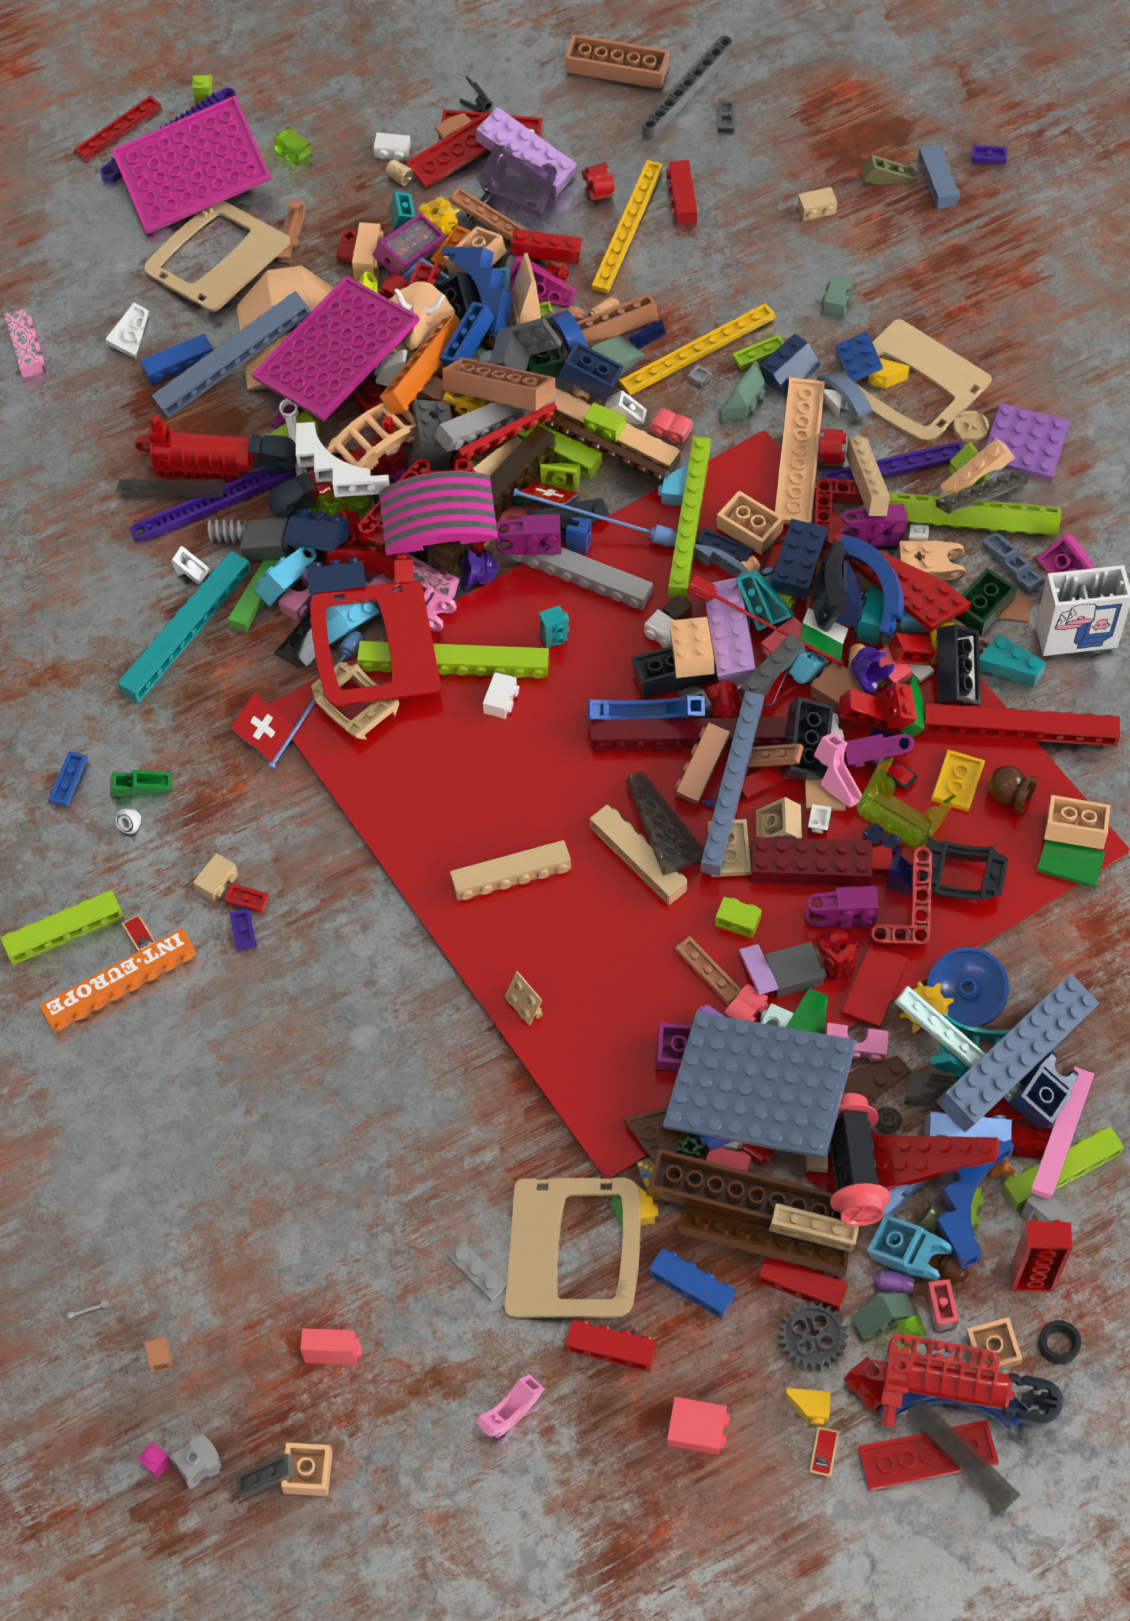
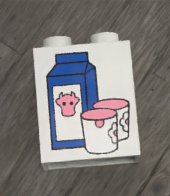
M1124 565L1047 574L1035 623L1043 656L1118 648L1130 608V586Z

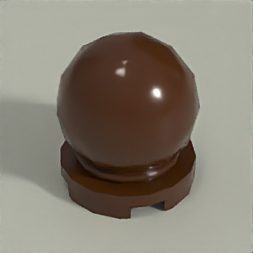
M1001 766L990 775L988 788L991 796L996 801L1003 804L1013 803V810L1022 813L1025 810L1023 804L1025 800H1031L1037 787L1035 782L1039 778L1033 775L1025 778L1023 772L1018 768Z

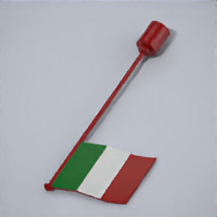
M697 575L692 579L687 590L690 594L707 603L716 598L786 637L789 635V633L718 596L716 585ZM810 591L809 607L802 623L801 638L799 640L805 644V647L837 663L838 667H842L844 664L843 660H841L842 647L849 626L834 623L828 632L820 629L817 626L813 612L812 591Z

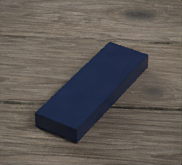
M707 528L702 530L696 540V544L722 550L739 562L747 561L754 553L753 548Z

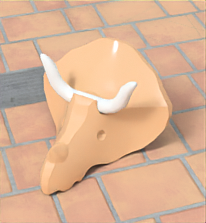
M414 282L401 290L395 289L396 294L389 299L418 315L420 321L404 337L405 347L411 350L418 349L443 318L455 314V310L446 296L427 282Z

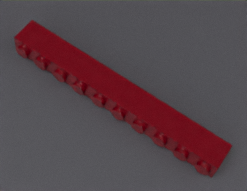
M760 717L753 747L784 745V717ZM738 718L591 720V750H662L664 748L680 750L683 748H693L695 744H699L701 729L703 727L706 728L708 723L730 732L724 748H731Z

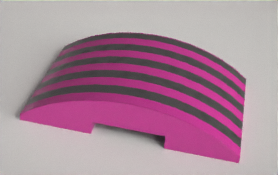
M469 471L427 473L398 481L379 491L386 555L424 550L423 546L453 541L468 544L498 539L490 475Z

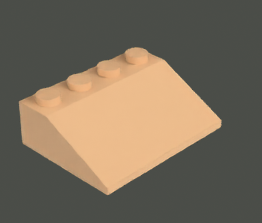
M528 253L523 255L512 288L517 325L541 318L536 282Z

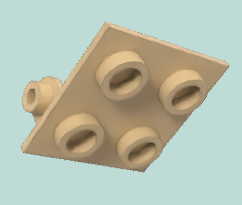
M516 971L505 994V998L519 1013L520 1017L528 1025H531L534 1017L538 1019L543 1015L542 1009L539 1007L542 999L521 974Z

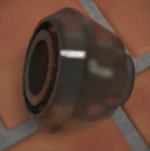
M882 1107L877 1110L879 1118L875 1127L880 1132L891 1134L899 1130L902 1124V1117L896 1109Z

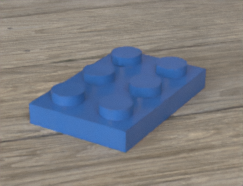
M868 331L835 345L847 377L853 382L883 369Z

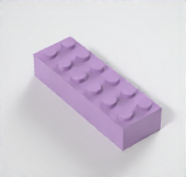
M498 107L476 129V141L555 198L576 176L578 164Z
M736 578L712 583L716 585L718 596L746 610L744 597ZM715 598L713 601L710 600L708 603H705L719 682L725 680L734 682L736 686L742 685L756 670L748 618L744 613Z

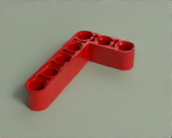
M823 478L818 480L816 484L814 524L828 528L826 539L831 537L832 503L864 504L855 480ZM824 545L820 560L824 558L829 549L826 545Z
M924 846L918 847L912 856L910 925H876L870 933V939L874 944L923 946L930 939L932 853L929 848ZM917 853H925L927 860H918ZM923 872L926 874L927 879L920 881L917 879L916 874ZM916 893H925L926 900L919 901L916 898ZM916 912H923L926 919L924 921L917 920ZM882 930L885 933V938L877 939L874 932ZM918 931L923 932L925 940L918 941L915 938V933ZM895 932H904L905 939H896Z

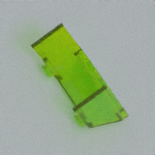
M890 756L877 765L858 803L857 810L863 818L910 847L917 849L926 845L929 836L932 837L937 831L957 796L952 795L942 801L940 807H930L923 815L892 796L895 790V782L886 775L894 759Z

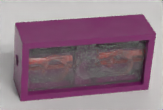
M419 213L379 241L372 256L392 274L402 276L419 259H425L438 250L446 236L422 213Z

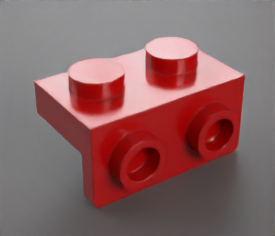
M436 260L434 266L418 262L408 286L414 282H427L435 286V278L438 279L441 268H438L440 261Z
M723 680L706 688L708 699L712 704V718H739L741 704L738 697V688L734 682Z
M851 943L838 955L830 948H827L823 961L826 974L829 977H833L836 981L844 974H850L855 968L857 948Z
M1011 1123V1142L1014 1145L1012 1155L1042 1159L1053 1128L1045 1127L1039 1130L1036 1126Z

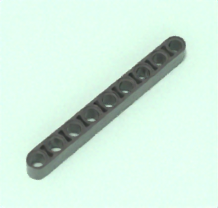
M729 36L719 37L642 121V136L644 139H655L731 56L732 39Z

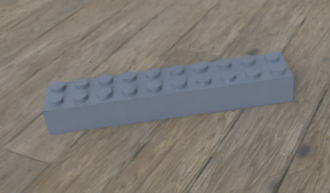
M1072 974L1068 975L939 1097L936 1102L966 1132L1100 1003Z

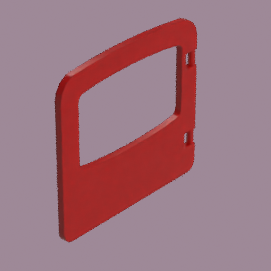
M413 580L410 582L388 583L341 591H327L318 593L312 598L310 614L314 652L324 695L330 704L348 706L430 695L440 691L441 683L424 592L419 581ZM402 587L403 592L392 593L393 588ZM344 595L345 599L334 600L333 596ZM375 601L379 605L386 629L391 658L392 681L385 685L343 690L339 687L332 663L327 633L326 610L331 606Z

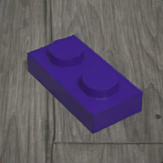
M973 145V163L1006 164L1007 147Z
M249 908L229 912L237 951L257 947Z

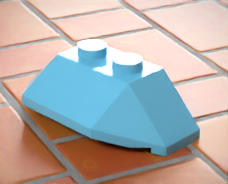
M344 595L334 597V600L345 599ZM370 601L328 607L326 610L329 644L382 615L378 603Z

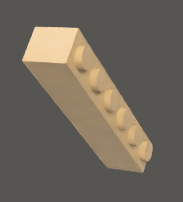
M849 437L846 458L868 516H887L890 495L867 437Z
M606 805L590 817V828L668 905L672 904L687 891V879L681 873L678 874L674 870L673 865L668 860H664L660 856L659 851L647 843L643 835H638L634 831L633 826L628 821L625 822L616 809Z
M562 840L450 871V876L457 901L462 899L468 900L476 895H486L494 890L508 889L512 885L526 884L530 880L544 879L552 874L565 873L571 869V859L565 841Z

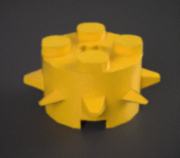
M440 196L433 201L423 203L419 207V213H422L446 236L452 232L451 228L458 224L455 213L460 211V209L453 210L452 203Z
M919 981L917 982V988L913 990L941 1015H948V1005L954 1002L953 998L943 997L940 993V983H937L934 987L923 986ZM905 1011L899 1015L900 1018H909L913 1023L912 1032L914 1034L921 1028L924 1029Z

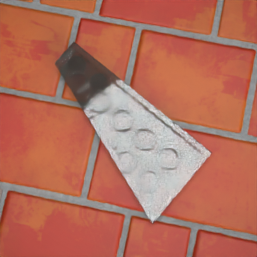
M642 771L629 775L626 783L663 876L701 864L704 853L703 847L645 773Z

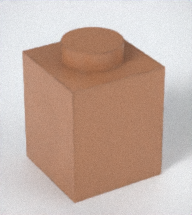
M157 1336L145 1342L148 1365L152 1373L173 1368L170 1346L166 1337Z

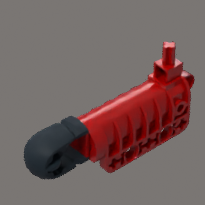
M157 414L154 417H150L149 434L138 436L135 444L137 450L150 453L154 474L163 479L231 483L242 478L243 472L250 473L251 468L261 469L263 467L265 470L288 471L297 463L296 443L286 436L265 435L261 437L260 435L252 434V436L235 437L231 435H207L190 432L180 433L169 429L168 424L162 423L161 418Z
M384 416L381 427L388 434L398 431L393 424L392 417L387 418V416ZM376 434L368 443L371 446H376L383 439ZM405 441L400 444V448L389 455L383 454L378 459L379 463L370 471L371 476L391 475L401 469L407 471V453L405 448L413 442L408 443ZM361 445L355 450L348 451L357 462L366 455V451ZM343 456L336 457L342 460L343 462L348 463ZM312 470L298 475L297 479L292 478L275 487L269 494L268 506L272 514L277 518L288 517L290 519L298 510L308 509V506L314 507L318 503L322 507L329 504L333 511L338 512L368 495L335 497L333 481L316 482L315 472Z
M898 1334L889 1340L886 1361L871 1359L863 1367L864 1375L868 1379L882 1382L880 1404L884 1405L881 1425L894 1427L896 1409L901 1408L903 1394H908V1392L1001 1409L1003 1417L1013 1418L1016 1416L1018 1420L1034 1423H1048L1055 1420L1063 1408V1394L1057 1385L1043 1378L1027 1375L1021 1378L1017 1373H999L1000 1358L992 1350L907 1334ZM901 1340V1344L908 1345L909 1343L911 1346L910 1348L903 1347V1349L898 1350V1346L895 1343ZM918 1343L925 1345V1355L917 1351ZM944 1348L946 1353H955L954 1356L948 1355L942 1358L943 1355L941 1353L932 1354L933 1350L940 1351V1349ZM963 1351L967 1352L970 1356L968 1363L961 1359ZM985 1357H988V1360L991 1361V1365H987V1362L979 1361L978 1363L976 1362L977 1358L984 1359ZM871 1363L877 1364L880 1368L879 1374L876 1376H871L867 1372V1367ZM1012 1383H1015L1017 1386H1033V1389H1030L1028 1392H1022L1021 1403L1026 1404L1029 1409H1031L1032 1405L1038 1406L1039 1410L1045 1411V1413L1039 1414L1038 1409L1028 1412L1022 1411L1018 1407L1008 1408L1009 1401L1014 1400L1015 1391L1011 1390ZM1042 1389L1047 1390V1392L1042 1391L1040 1395L1034 1394L1033 1391H1039Z

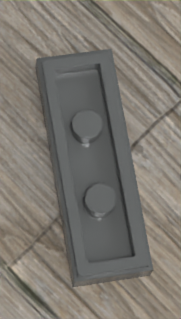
M284 1454L237 1475L238 1496L242 1498L293 1477L292 1455Z

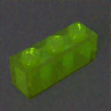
M334 491L318 496L315 512H324V514L332 515L337 514L342 509H347L360 513L371 509L374 494L335 497Z

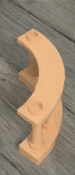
M381 403L350 423L337 437L330 441V445L326 450L329 453H340L349 464L367 468L371 471L379 463L378 459L383 454L389 455L400 448V444L405 441L408 443L414 441L417 433L415 418L408 409L403 413L396 412L391 414L386 405ZM395 414H402L412 425H404ZM384 416H391L393 424L399 430L393 434H388L376 420ZM368 425L383 439L376 446H371L359 433ZM353 437L366 451V455L358 462L344 447Z

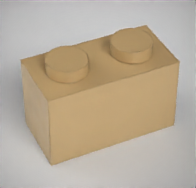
M829 187L798 194L797 206L803 221L836 214L837 200L832 188Z
M216 853L194 880L195 892L215 903L218 898L224 895L227 886L237 878L238 872L235 863Z

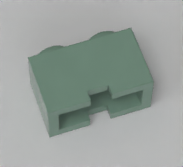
M832 276L831 282H827V294L822 297L823 313L844 317L847 309L846 302L849 301L853 289V279Z

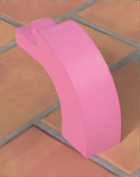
M530 1374L524 1376L517 1381L510 1393L500 1404L480 1415L475 1423L481 1428L483 1433L490 1437L496 1436L498 1438L511 1429L529 1411L545 1388Z

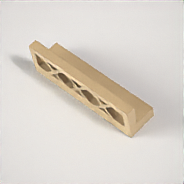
M776 1203L768 1231L852 1252L856 1245L859 1226H851L839 1219Z

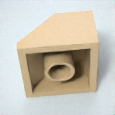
M784 797L756 810V837L802 838L801 805Z

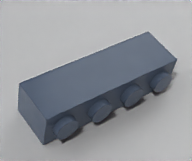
M939 144L919 147L918 161L936 208L942 209L957 206L960 191L955 186V178L950 173V165L945 161L944 150H941Z

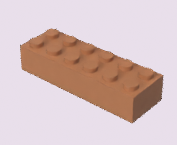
M573 34L565 56V72L662 89L669 67L670 51Z
M464 357L442 369L443 390L450 391L453 394H465L467 397H478L484 401L491 400L497 404H509L514 408H526L528 411H537L555 399L554 377Z

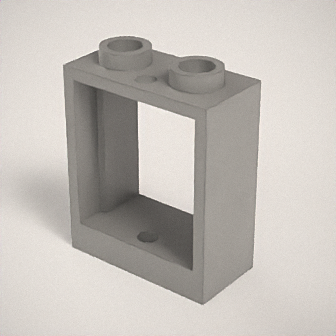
M1032 1194L1026 1201L1021 1215L1025 1220L1040 1219L1043 1222H1052L1059 1219L1071 1222L1072 1242L1075 1240L1076 1234L1079 1231L1078 1224L1080 1219L1053 1196L1049 1200Z

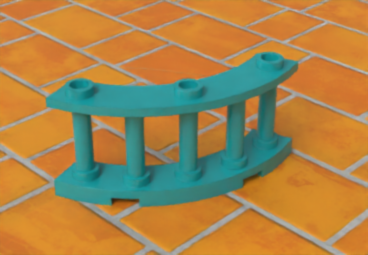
M942 1015L979 1048L980 1041L994 1042L995 1045L1010 1031L970 1027L955 1021L949 1015ZM939 1042V1054L931 1057V1065L942 1073H947L948 1071L953 1073V1077L960 1079L970 1068L954 1054L948 1053V1049Z

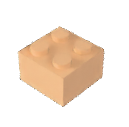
M1009 1317L967 1328L966 1335L971 1347L992 1350L998 1354L1000 1358L999 1370L1021 1364L1022 1356ZM985 1357L984 1359L977 1358L976 1362L979 1363V1361L987 1362V1365H991V1361L988 1360V1357Z
M286 1443L285 1454L292 1455L294 1476L282 1481L281 1488L283 1493L328 1496L333 1455L331 1446Z

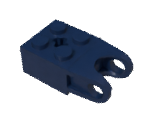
M1054 1051L1049 1052L1034 1066L1008 1102L1039 1130L1054 1122L1072 1095L1071 1091L1079 1074L1074 1069L1066 1076L1060 1075L1055 1068L1057 1054Z

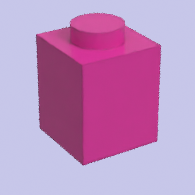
M153 1442L137 1458L140 1465L156 1479L172 1463L169 1456Z

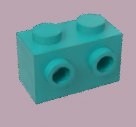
M394 192L389 209L395 231L414 218L415 211L411 194Z
M560 605L539 612V630L546 648L568 641L567 633L570 631L567 622H569V617L566 611H562Z

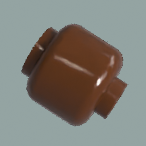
M952 1253L944 1254L936 1266L940 1277L944 1280L950 1279L952 1285L957 1284L959 1281L963 1283L970 1273L967 1271L968 1267L960 1269Z

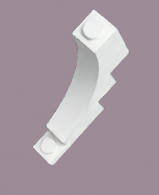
M315 422L296 423V459L298 468L314 467L316 482L333 481L335 497L379 494V491L390 485L389 475L371 476L370 469L348 464L329 453L321 444L316 434Z

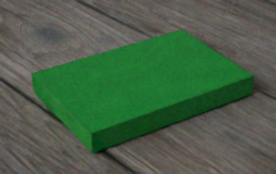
M1046 840L1037 872L1095 889L1105 852L1086 846Z

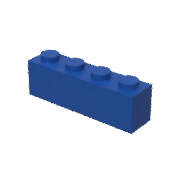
M472 302L440 356L444 367L462 357L472 358L494 320L488 305Z
M204 333L141 359L142 371L151 386L185 372L186 369L192 367L201 358L211 353L213 347Z
M662 1248L649 1268V1276L720 1319H723L735 1299L736 1291H734L730 1284L717 1281L714 1275L707 1271H700L691 1261H683L672 1250L667 1251Z

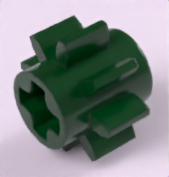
M687 1135L684 1141L678 1140L680 1147L676 1149V1153L699 1159L700 1153L697 1151L702 1150V1145L697 1144V1137L691 1139ZM686 1146H689V1148H690V1150H692V1152H689L688 1149H685Z

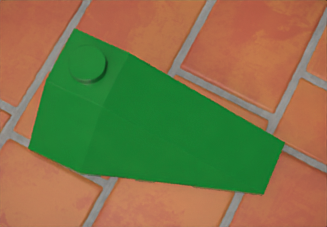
M809 988L786 1028L824 1034L828 996Z

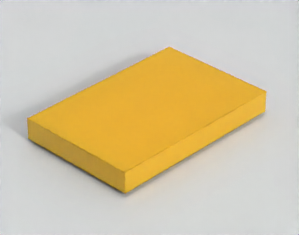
M947 750L931 801L969 812L985 760Z

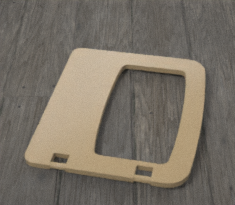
M222 201L202 210L182 226L149 258L144 268L150 278L161 282L164 286L192 302H196L206 310L216 312L276 258L291 241L288 235L237 207ZM219 215L250 231L230 254L195 283H188L161 268L180 246ZM163 274L167 276V278L162 279L160 276ZM202 296L206 299L204 301H201L198 298Z
M897 319L873 341L878 357L886 355L902 364L910 366L912 370L944 390L954 401L929 426H923L887 406L854 382L867 397L872 407L871 413L921 442H932L938 439L945 429L954 422L957 415L964 412L978 395L991 384L992 378L985 371L904 320ZM844 370L841 374L847 376V374H846V372H845V370ZM973 387H976L978 390L974 394L970 392ZM943 421L945 424L941 428L938 427L937 424Z
M628 1178L520 1179L516 1182L505 1311L508 1316L513 1318H617L624 1316L631 1310L637 1284L641 1233L640 1191L634 1181ZM601 1184H612V1190H601ZM537 1185H548V1190H537ZM569 1196H620L622 1198L623 1238L621 1266L616 1296L612 1299H560L558 1297L559 1237L564 1204Z

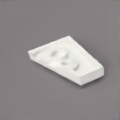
M133 303L105 339L106 344L136 359L149 316V310Z

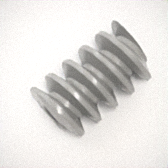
M209 519L208 536L210 542L214 543L217 538L219 543H222L223 539L226 543H229L230 540L233 543H237L239 539L241 543L247 521L245 520L244 524L241 525L240 520H237L236 525H234L233 521L230 520L229 525H226L225 520H223L222 524L219 525L218 519H216L214 525H212Z

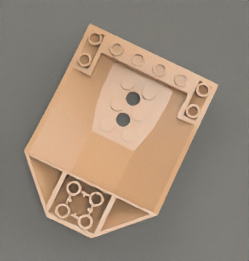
M303 266L267 270L237 305L239 329L241 331L245 326L251 324L260 315L266 313L294 291L300 295L310 311H312L335 287ZM289 331L244 363L248 391L268 388L255 380L251 374L290 334Z

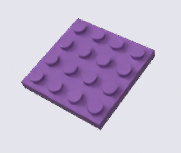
M1000 403L986 447L995 439L1000 440L1006 444L1015 457L1003 468L1052 481L1070 420Z

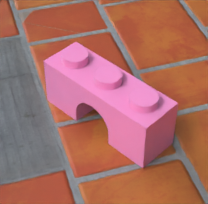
M307 571L301 577L302 585L307 589L302 592H296L289 588L278 601L280 611L296 621L307 615L312 598L318 594L309 593Z
M827 1023L824 1028V1034L849 1038L848 1025ZM868 1028L864 1034V1041L856 1043L852 1059L864 1057L873 1062L883 1060L887 1055L889 1031Z

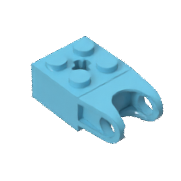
M300 547L289 557H282L276 563V566H271L264 573L265 575L257 581L259 585L254 591L270 607L307 571L306 567L317 556L316 551L311 548ZM303 550L309 551L312 557H306Z
M885 1214L867 1252L876 1263L912 1276L938 1280L940 1274L928 1264L929 1260L935 1254H951L953 1248L943 1239L924 1230L923 1227Z

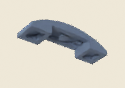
M830 372L817 377L818 381L825 382L824 387L826 389L833 387L848 401L847 408L856 416L872 412V407L865 394L847 376L838 372Z
M696 544L694 546V558L708 567L713 562L736 578L749 573L743 564L722 550L706 545Z

